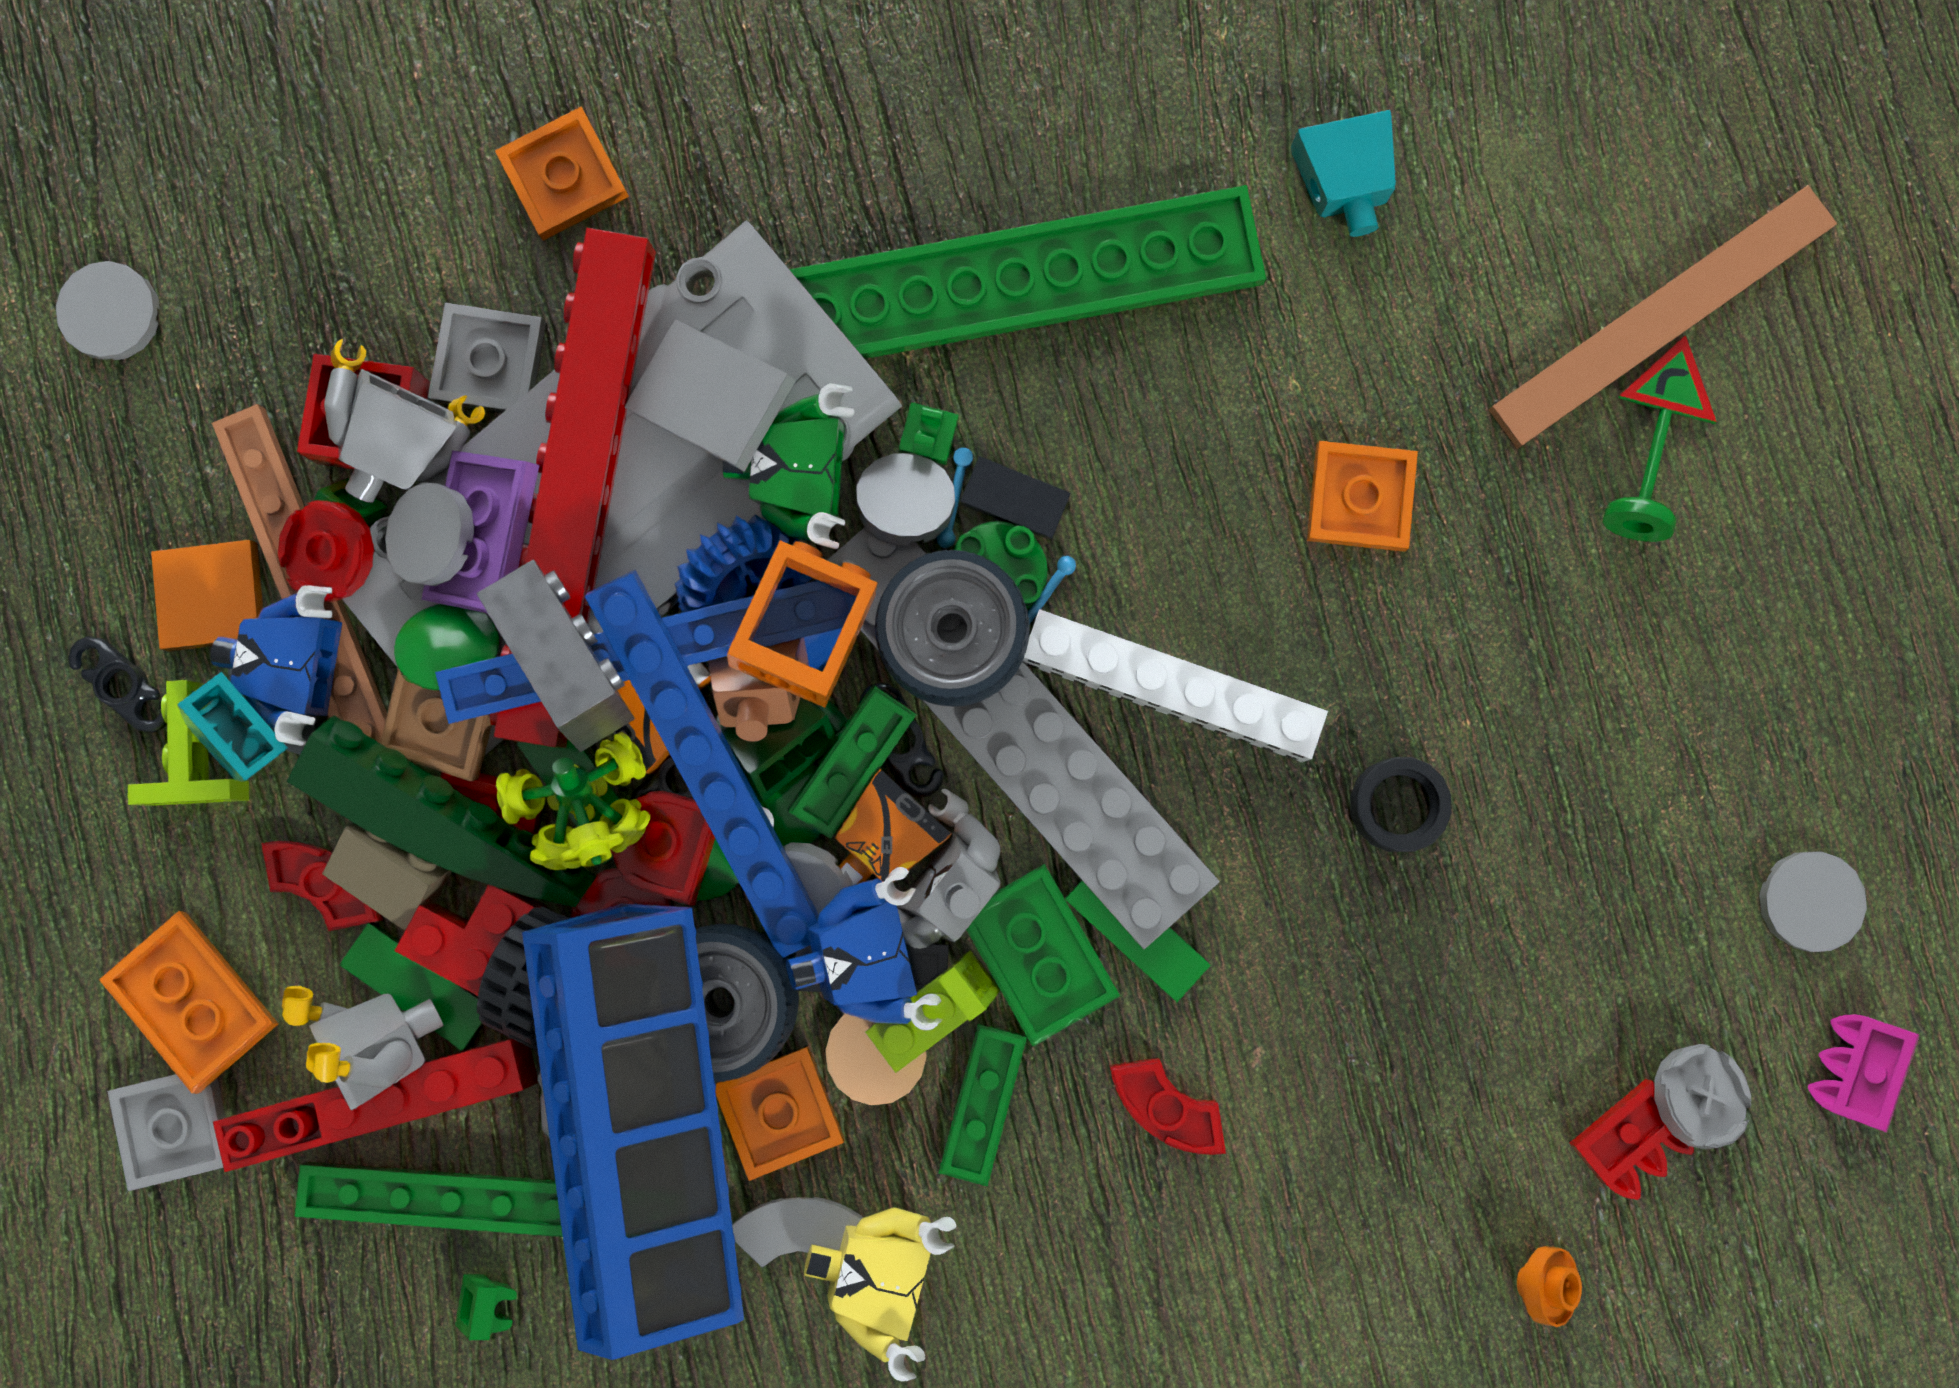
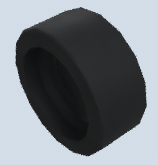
M1413 757L1388 758L1369 766L1357 778L1350 795V815L1358 833L1371 845L1388 852H1415L1432 845L1446 830L1452 814L1451 793L1444 777L1430 764ZM1394 775H1405L1417 780L1425 788L1429 797V813L1426 821L1418 830L1409 834H1393L1384 830L1376 822L1371 811V798L1375 788L1384 779Z

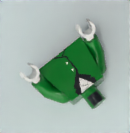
M829 383L821 389L819 394L800 399L781 409L745 471L723 461L724 478L750 480L749 499L760 504L763 518L788 537L812 541L832 549H837L840 543L830 540L829 532L835 524L845 525V520L838 518L845 426L839 419L831 417L850 418L854 415V408L841 407L840 404L843 394L853 391L851 386Z

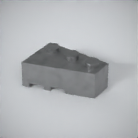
M532 560L476 593L555 725L580 752L635 719L618 692V689L625 686L621 677L608 658L599 662L590 647L598 642L592 630L581 614L572 618L565 608L563 602L571 597L554 570L544 575L536 562Z

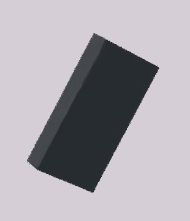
M979 456L960 502L961 505L1003 522L1024 526L1030 529L1033 534L1052 541L1071 493Z

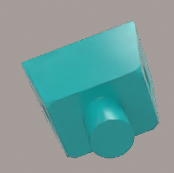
M1390 110L1298 129L1290 148L1320 217H1328L1344 213L1351 237L1363 236L1376 231L1379 226L1374 207L1387 203L1395 190L1396 184L1392 116Z
M222 672L177 704L187 727L234 780L245 782L288 749L283 742H279L276 739L275 732ZM212 701L207 707L202 709L207 703Z

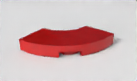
M297 841L261 843L270 892H291L308 899L321 912L328 931L383 921L381 914L322 874L333 853L332 851L314 844Z
M1159 1058L1109 1065L1115 1089L1123 1105L1134 1120L1147 1132L1165 1144L1186 1152L1206 1155L1226 1154L1219 1105L1216 1100H1197L1178 1091L1167 1079Z

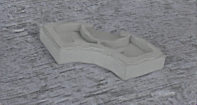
M780 1198L761 1204L738 1218L732 1224L735 1242L761 1267H764L780 1255L796 1251L808 1253L811 1244L840 1250L845 1227L857 1226L863 1217L852 1209L825 1198Z

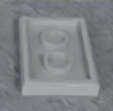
M674 319L627 401L625 408L671 434L745 471L796 380L787 373Z

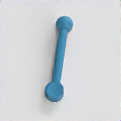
M967 448L957 449L953 456L956 465L953 480L955 493L954 512L948 527L936 537L938 545L943 548L951 547L956 541L953 527L966 468L971 466L973 462V454Z
M1063 556L1058 560V570L1042 590L1036 603L1027 611L1029 625L1065 575H1070L1075 571L1076 562L1072 557Z

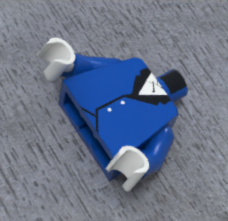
M305 585L299 589L297 594H293L263 608L257 619H243L239 626L237 639L218 637L212 645L210 655L212 664L216 667L232 669L230 682L242 695H245L248 703L268 726L275 731L276 739L279 742L304 747L307 741H304L302 738L303 728L306 724L314 725L315 722L314 717L306 715L327 716L342 628V622L323 619L332 617V611L325 610L323 604L325 596L328 593L332 594V588Z
M895 868L884 882L877 878L842 888L822 909L818 916V923L808 928L812 953L786 960L787 974L794 990L819 983L823 998L833 1005H837L842 1013L874 1023L908 1024L912 1021L921 1030H931L942 1022L943 1019L927 1018L922 1011L923 1004L938 1005L941 1002L938 995L926 994L915 1003H912L911 999L907 998L917 995L897 906L907 903L916 889L913 888L902 892L896 889L893 881L901 880L907 876L909 871L906 868Z

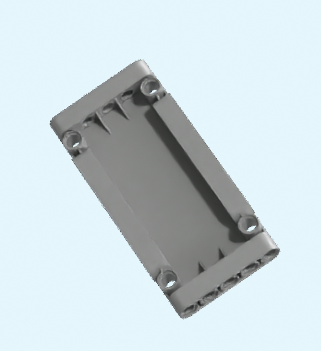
M747 220L703 257L692 258L685 262L679 269L677 278L670 285L661 284L649 290L630 396L671 324L676 319L787 373L796 380L780 410L800 399L819 394L821 389L829 383L851 386L853 391L844 393L840 404L841 407L854 408V415L850 418L831 417L839 419L845 426L842 461L850 456L857 443L902 407L888 386ZM703 277L714 278L715 283L709 293L702 296L693 295L694 284ZM554 369L462 447L461 452L521 460L536 464L539 446L542 442L547 443L551 425L545 419L547 399L551 392H557L560 373H556ZM627 409L595 589L636 569L658 613L662 617L678 603L677 599L679 597L676 594L674 585L680 579L677 566L689 562L686 549H698L700 547V534L707 537L717 532V522L727 528L731 527L736 515L746 520V522L755 514L767 521L762 517L760 504L749 499L750 480L724 478L723 460L633 414ZM448 469L427 481H421L419 484L425 482L445 485ZM541 473L537 475L534 493H538ZM383 517L370 528L374 544L372 569L364 585L352 596L342 600L397 666L394 656V645L402 626L417 612L440 603L421 600L424 585L407 582L395 573L387 558L385 542L389 517ZM527 523L523 544H529L532 529L531 523ZM591 609L588 626L593 634L604 632ZM497 629L499 635V651L497 657H500L502 649L506 642L500 634L499 630ZM493 725L485 755L504 740L503 738L494 737L495 726Z

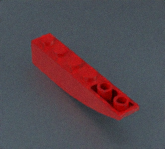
M512 1038L425 1061L420 1068L353 1110H350L339 1086L216 1120L213 1121L224 1172L522 1091L539 1082L531 1048Z

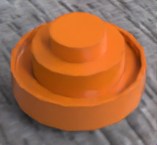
M1543 1246L1537 1248L1525 1266L1520 1269L1517 1276V1290L1533 1321L1542 1325L1559 1327L1568 1322L1578 1306L1582 1294V1282L1575 1260L1568 1251L1562 1248Z

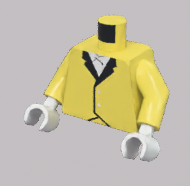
M890 1208L862 1218L857 1226H846L840 1250L811 1244L806 1258L804 1276L830 1281L827 1296L829 1307L834 1311L835 1320L860 1346L881 1361L888 1362L889 1371L896 1380L909 1381L917 1377L906 1369L904 1365L905 1356L908 1355L912 1360L920 1362L925 1360V1354L920 1347L915 1345L901 1348L900 1340L908 1341L930 1254L940 1255L954 1248V1244L945 1243L940 1239L938 1229L951 1231L956 1228V1223L950 1217H943L931 1223L927 1216L899 1208Z

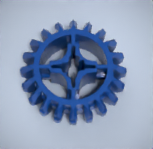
M756 514L748 522L736 515L731 527L728 528L717 522V532L710 537L700 534V547L698 549H686L689 562L677 566L680 579L674 585L676 594L679 597L677 601L680 604L681 612L684 613L754 596L779 541L781 540L793 546V543L799 542V540L788 537L769 521L761 519ZM786 567L776 590L805 584L812 577Z

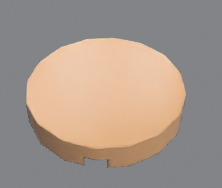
M844 1014L831 1030L825 1050L827 1069L837 1088L852 1100L868 1105L893 1103L908 1094L922 1076L927 1052L925 1051L895 1073L865 1033L875 1023Z

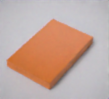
M178 911L99 979L192 1094L201 1093L279 1024L190 916L183 911Z

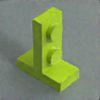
M189 680L166 681L167 694L163 696L161 701V713L164 721L167 723L168 744L164 746L162 751V763L164 770L168 773V782L128 784V805L161 806L249 801V781L243 782L234 779L209 780L208 750L187 727L177 706L179 702L203 686V683Z
M969 950L947 970L917 991V995L909 997L912 1003L917 1002L926 994L932 993L940 997L941 1002L938 1005L923 1004L922 1006L923 1014L927 1018L943 1019L935 1028L921 1030L912 1021L908 1024L875 1023L865 1033L894 1072L897 1073L967 1020L970 1022L985 1011L1000 992V988L973 952Z

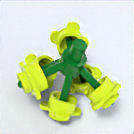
M619 732L614 735L613 741L603 740L600 743V748L595 753L597 767L588 772L580 769L570 758L563 757L557 759L552 766L555 776L551 785L543 786L541 780L526 769L518 770L514 776H511L509 773H502L498 776L496 781L498 790L497 801L502 809V816L508 824L517 823L520 817H525L527 820L534 819L543 809L545 797H547L550 808L558 811L556 824L542 827L539 833L533 836L532 844L536 846V849L530 853L531 861L552 870L595 866L611 858L612 853L610 849L615 853L622 852L627 846L633 845L643 836L646 826L650 821V814L645 810H640L641 803L638 800L628 801L626 799H619L608 805L600 798V796L605 795L607 792V782L612 785L620 784L621 786H627L631 783V778L634 777L639 780L646 774L642 754L627 734ZM595 808L602 813V816L598 822L590 823L595 816ZM569 813L574 814L579 827L574 829L567 826Z

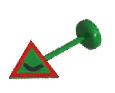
M1686 335L1618 396L1619 399L1660 410L1639 497L1615 499L1605 509L1602 523L1606 529L1627 539L1657 542L1673 537L1676 516L1670 508L1651 499L1672 413L1714 425L1717 422Z

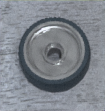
M943 550L916 558L900 569L891 579L878 604L875 619V636L878 651L885 667L902 688L913 696L931 704L950 707L965 706L991 697L1013 678L1027 650L1029 617L1020 590L1002 568L975 553L960 550ZM950 619L960 620L967 626L966 636L957 643H948L939 637L940 627Z
M714 924L696 929V943L700 974L703 982L702 990L709 1031L713 1077L715 1082H725L757 1071L782 1049L796 1022L799 1007V991L794 990L789 981L786 969V960L788 959L786 956L782 957L775 950L771 940L764 934L754 929L734 924ZM654 960L641 988L642 992L640 993L639 1003L641 1019L662 1015L656 961ZM722 987L731 992L734 998V1008L732 1011L720 1010L713 1001L715 988ZM664 1029L644 1033L649 1045L653 1047V1051L669 1067Z

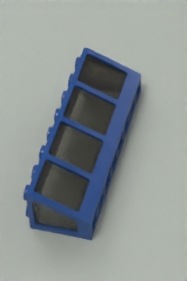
M620 904L522 932L578 1350L615 1360L744 1320L741 1285L738 1275L735 1236L728 1196L729 1187L726 1180L722 1134L715 1093L716 1085L713 1077L709 1031L702 990L703 982L700 974L692 907Z

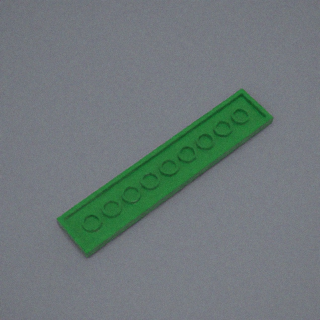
M1247 185L789 269L864 359L1264 285L1266 281Z

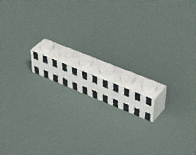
M1040 609L1023 659L1025 665L1300 762L1312 759L1328 713L1324 709Z

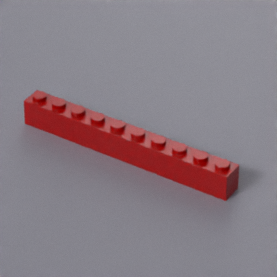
M586 227L584 243L578 242L576 244L573 255V271L578 274L575 293L569 292L565 300L564 321L569 323L566 343L560 342L555 354L554 367L555 372L560 373L557 392H551L546 403L545 419L551 425L547 443L542 442L537 453L536 464L539 465L538 473H541L538 493L533 494L528 523L532 524L529 544H523L518 568L534 560L544 575L554 570L571 597L563 602L570 616L574 618L581 614L586 623L589 624L591 607L585 595L594 590L627 414L625 405L630 398L656 251L648 238ZM507 644L504 645L500 656L512 654ZM542 702L490 714V724L495 726L494 737L555 748H566L567 737L557 728Z

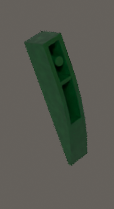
M335 715L310 735L286 781L373 835L427 862L472 880L520 895L576 907L597 877L584 869L583 866L573 869L552 870L534 863L530 859L531 851L536 849V846L532 844L533 833L508 824L489 806L473 801L452 788L451 784L445 779L429 774L408 761L401 752L385 747L364 734L357 725L343 721Z

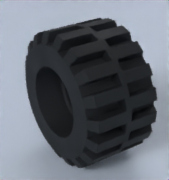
M536 907L527 914H524L501 939L484 971L477 1002V1013L481 1023L538 1051L522 932L569 919L545 907ZM603 939L593 941L589 945L594 993L603 968L605 955Z

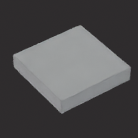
M445 303L428 399L433 403L449 405L453 400L467 395L462 407L475 409L482 406L485 411L498 413L506 411L535 386L546 326L544 319L537 316Z
M176 1074L107 1091L128 1191L223 1168L213 1121L226 1118L218 1078L199 1094H192Z

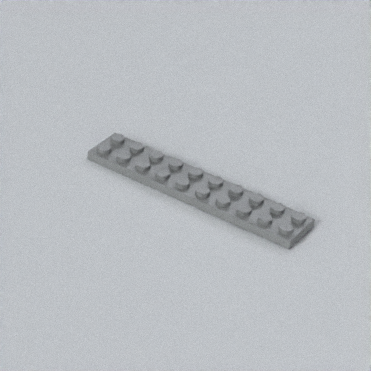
M864 527L827 561L841 566L843 562L855 564L868 571L871 575V580L878 582L876 596L860 629L878 650L875 636V619L881 596L891 579L900 569L926 553L915 541H911V545H895L878 539ZM950 619L940 627L939 637L945 642L957 643L966 636L967 626L960 620ZM1023 661L1013 678L1000 691L985 700L971 705L954 707L940 706L923 701L1142 949L1148 947L1220 882Z

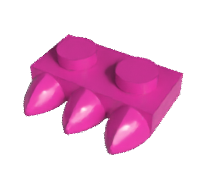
M1843 1015L1831 1019L1830 1024L1835 1032L1847 1043L1853 1045L1854 1048L1834 1047L1821 1051L1819 1057L1824 1065L1836 1076L1842 1078L1843 1081L1822 1080L1808 1085V1090L1822 1107L1832 1113L1887 1133L1920 1036L1919 1034L1862 1015Z

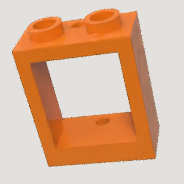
M780 540L727 652L728 666L825 708L874 601L878 582L871 580L870 573L855 564L843 562L841 566L822 559L823 554L811 545L796 541L792 546ZM786 567L856 596L823 672L752 642Z

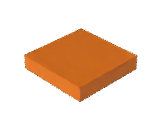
M582 106L495 150L529 218L543 241L629 197Z
M1319 441L1316 444L1307 541L1403 552L1408 550L1418 451Z
M243 540L151 551L160 650L176 651L209 647L213 645L218 637L237 639L242 620L258 618L263 609L258 545L256 542Z
M809 1045L770 1060L763 1067L747 1076L715 1083V1093L749 1181L840 1145L845 1141Z

